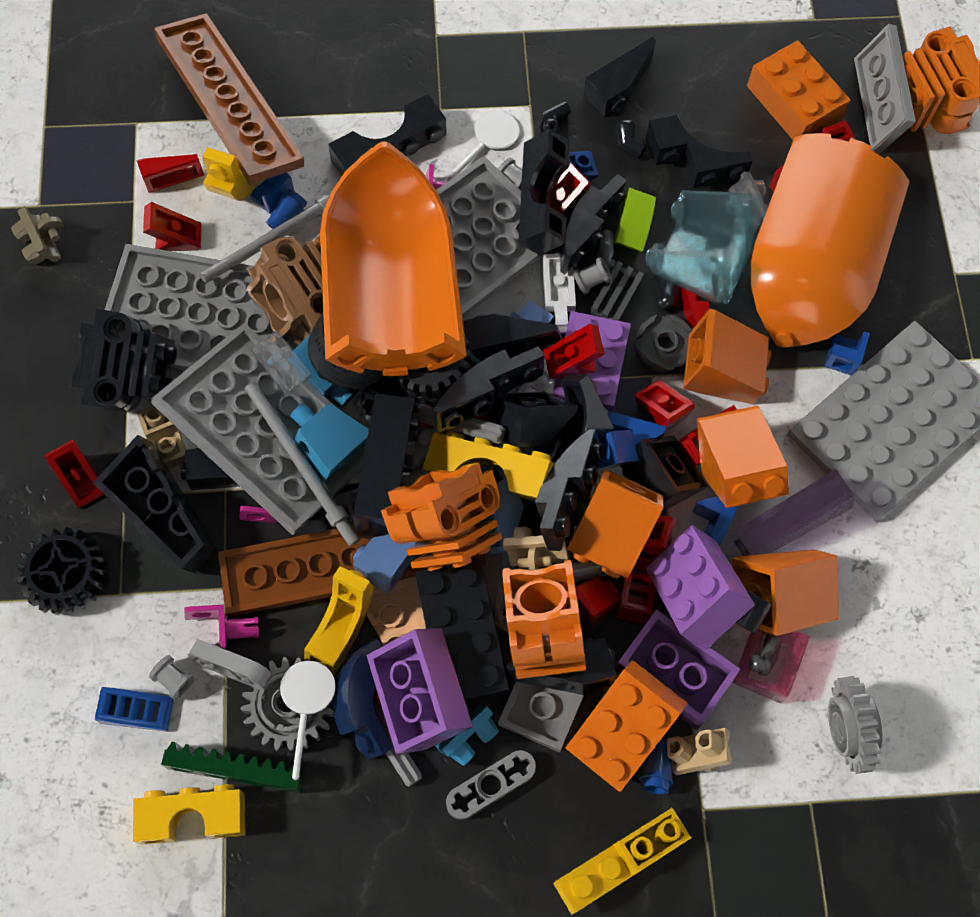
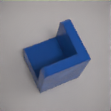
M283 173L266 179L253 190L250 195L251 199L267 213L271 214L282 192L286 193L288 189L294 190L292 177L288 173Z
M864 331L858 341L835 334L832 338L824 367L852 376L862 363L870 333Z
M631 430L608 432L599 441V443L604 445L605 455L604 461L599 462L597 470H604V468L612 469L639 461Z

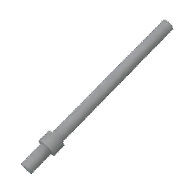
M324 195L315 200V205L200 273L201 279L207 284L260 252L262 246L285 237L322 215L329 196Z
M252 382L245 387L246 392L327 512L325 517L331 526L337 527L349 547L358 543L360 538L347 520L349 517L342 505H337L257 383Z

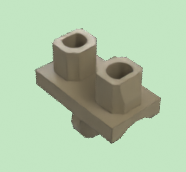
M25 206L19 209L17 212L21 220L13 225L11 230L19 241L23 243L30 239L32 243L22 249L25 259L34 265L44 261L46 258L54 263L60 260L62 257L54 241L60 239L59 233L64 228L62 220L56 216L50 217L48 213H43L41 216L32 215Z

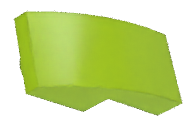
M630 187L627 189L619 214L621 219L614 238L615 244L637 252H643L652 222L656 197Z

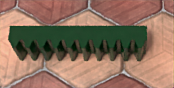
M171 742L167 750H164L161 765L168 770L300 794L304 783L301 768L299 778L294 780L292 778L293 766L289 770L283 761H280L275 768V764L270 759H266L262 765V762L255 756L249 762L243 754H239L235 760V756L227 751L222 757V754L216 749H212L209 753L203 747L199 746L195 750L189 744H185L182 748L176 742Z

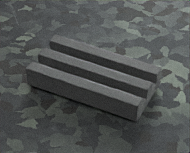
M617 262L611 272L612 281L605 283L590 313L602 318L620 321L641 284L644 273L639 271L637 274L633 272V268L628 266L626 269L622 267L623 263ZM620 274L623 277L603 311L600 307ZM628 280H633L616 314H610Z

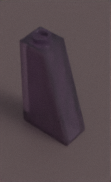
M835 469L736 529L735 532L739 539L734 541L742 556L772 553L853 508L854 495Z

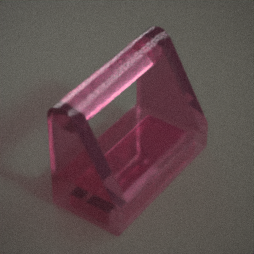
M758 629L756 634L751 632L738 664V668L741 670L732 682L781 704L790 694L810 637L798 631L778 636L782 639V643L788 646L772 685L748 678L751 671L749 661L753 655L757 654L763 636L767 634L773 635Z

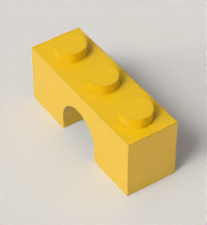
M234 784L216 785L213 792L201 793L199 787L181 788L178 795L167 796L164 790L144 792V798H133V842L140 845L176 842L177 824L185 814L190 812H199L202 815L205 836L210 839L246 836L245 793L240 789L235 790Z

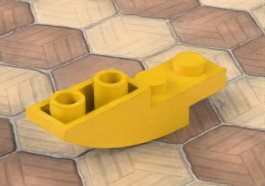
M670 808L564 875L553 884L571 915H573L691 839V836L674 809Z

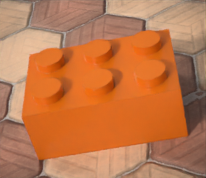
M798 40L753 65L747 83L749 90L792 140L795 136L820 133L823 128L838 123L843 119L851 101Z
M632 660L621 672L565 749L617 791L621 792L688 703Z

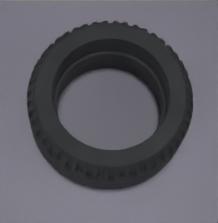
M322 314L309 336L307 345L309 360L314 369H316V372L329 383L343 389L360 390L377 383L382 378L383 371L364 369L363 373H358L336 366L325 360L324 316Z

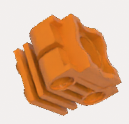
M950 26L928 33L921 47L915 49L913 55L911 51L905 52L903 55L916 120L910 127L911 132L917 131L919 126L922 129L927 128L929 123L937 132L942 134H952L968 129L970 127L969 120L980 103V62L976 58L974 46L968 35L956 37Z
M479 462L464 465L457 471L436 470L419 476L412 485L397 487L389 491L388 495L392 505L381 510L388 533L395 543L405 544L421 541L406 549L408 556L424 554L410 562L412 569L426 567L427 571H433L442 568L443 564L452 563L454 568L471 563V557L477 553L481 555L491 551V545L502 539L501 532L485 534L499 526L497 519L480 522L498 510L500 494L493 471L490 470L482 473Z
M565 560L564 563L553 564L538 570L503 569L509 642L517 679L586 670L571 560Z

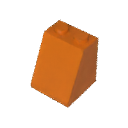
M709 309L689 333L683 389L753 405L762 395L766 394L769 386V378L766 377V367L771 359V350H768L769 337L717 310Z
M758 406L697 418L701 474L726 508L789 494L788 466Z
M604 468L572 535L567 550L571 551V556L580 562L589 564L592 561L602 566L601 570L611 577L619 578L621 575L628 579L664 508L663 496Z
M813 549L732 557V568L745 589L772 604L758 629L779 636L839 620L837 555Z

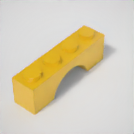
M449 430L446 431V435L433 433L423 470L427 472L436 470L457 471L464 465L478 462L480 467L497 465L505 472L508 491L523 499L536 500L543 482L555 464L551 461L550 455L542 452L533 451L532 455L521 453L522 449L509 444H503L502 448L493 447V442L475 437L474 442L464 440V435Z

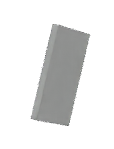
M892 24L885 26L854 58L869 143L872 146L871 151L877 154L885 150L916 122L897 26Z

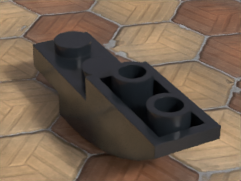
M618 174L601 191L591 185L577 203L566 231V243L562 245L560 272L564 275L573 266L577 268L583 262L586 252L590 248L594 250L599 245L603 237L600 232L603 223L609 215V211L612 207L617 209L624 200L625 193H623L627 180Z
M536 347L510 359L505 350L472 367L450 386L434 408V429L436 432L440 433L446 429L456 428L462 422L487 414L490 410L494 409L495 396L504 395L515 387L534 382L543 376L545 359L543 352L539 347Z
M595 429L587 430L565 450L550 470L535 500V505L542 520L539 529L548 551L562 550L564 539L570 534V519L572 512L577 510L578 500H589L592 487L597 485V469L599 462L604 460L605 450L603 443H599Z

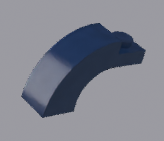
M378 639L362 645L345 660L335 680V694L332 700L334 718L340 735L353 731L356 746L365 755L366 759L383 755L393 749L377 718L373 704L376 686L367 655L382 647Z

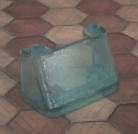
M682 190L678 200L673 202L671 208L672 219L676 220V227L665 248L663 243H654L652 248L647 250L646 265L650 267L653 274L713 303L728 304L753 246L752 193Z

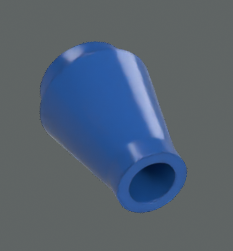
M288 189L286 193L282 192L266 224L273 230L303 212L307 202L292 189Z
M659 741L646 758L639 780L642 782V790L648 793L668 794L669 787L673 786L671 759L667 755V742Z

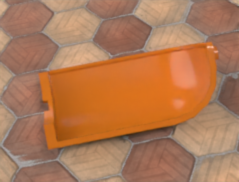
M820 133L799 135L793 139L755 241L751 259V288L756 310L765 329L779 347L802 346L834 336L849 327L867 310L877 291L910 181L891 158L886 157L884 159L871 151L872 146L862 141L850 138L848 142L831 138L832 134Z
M380 142L363 154L344 172L331 191L322 213L320 246L325 360L336 366L358 373H363L364 369L383 371V376L408 375V370L427 367L429 371H433L455 363L467 355L453 237L447 211L437 191L424 173L390 143Z

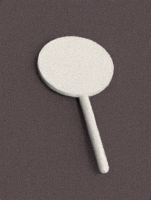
M491 111L481 115L474 127L475 136L480 144L454 169L448 178L451 180L458 175L485 147L505 149L512 146L517 141L520 132L515 118L501 111Z
M302 661L294 664L285 672L280 684L281 697L285 705L292 711L301 714L292 773L294 780H297L300 774L307 716L325 709L335 694V680L332 673L326 666L315 661Z

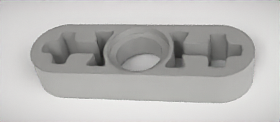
M197 640L188 653V656L202 667L259 690L264 689L272 676V673L261 664L202 640Z
M515 751L449 792L446 798L448 813L457 820H466L522 786L534 775L536 768L534 758L526 751ZM518 758L520 762L527 761L529 764L526 767L527 774L524 776L519 772L509 777L513 784L507 786L505 776L498 769L503 766L506 773L513 769V760ZM492 775L500 780L501 789L498 793L488 795L483 792L481 782L486 776ZM475 784L476 792L484 802L477 804V799L474 798L467 804L469 809L467 812L463 813L461 809L454 810L452 806L456 803L455 796L460 794L462 798L468 797L472 794V790L468 787Z

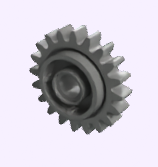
M283 657L280 668H277L272 660L269 661L272 676L263 690L253 688V692L242 693V696L250 701V704L242 706L241 711L245 714H251L250 717L243 721L247 727L256 725L251 732L252 737L255 739L264 734L261 742L264 747L269 746L272 741H275L274 748L277 752H280L284 743H287L290 752L294 753L301 714L294 711L283 712L280 710V705L283 701L280 692L281 680L285 672L291 667L287 658ZM297 658L294 664L302 662L301 658ZM326 707L318 713L307 716L303 745L305 749L309 747L307 740L309 736L317 741L321 740L317 732L318 728L329 730V725L323 719L324 717H334L332 709Z
M859 677L837 678L838 680L834 681L835 687L831 688L834 697L830 698L828 704V721L834 745L838 753L845 757V764L849 765L851 772L855 771V774L872 772L876 770V764H879L877 754L881 753L880 748L883 741L881 719L877 706L871 695L865 693V685L860 683Z

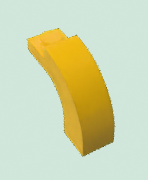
M209 147L206 148L202 156L208 172L203 182L204 187L210 192L237 201L248 198L259 182L248 183L239 169L234 155Z
M339 566L333 576L332 597L327 611L304 649V661H315L323 664L330 670L333 677L359 633L374 594L375 586L370 584V581L360 572L352 569L347 570Z

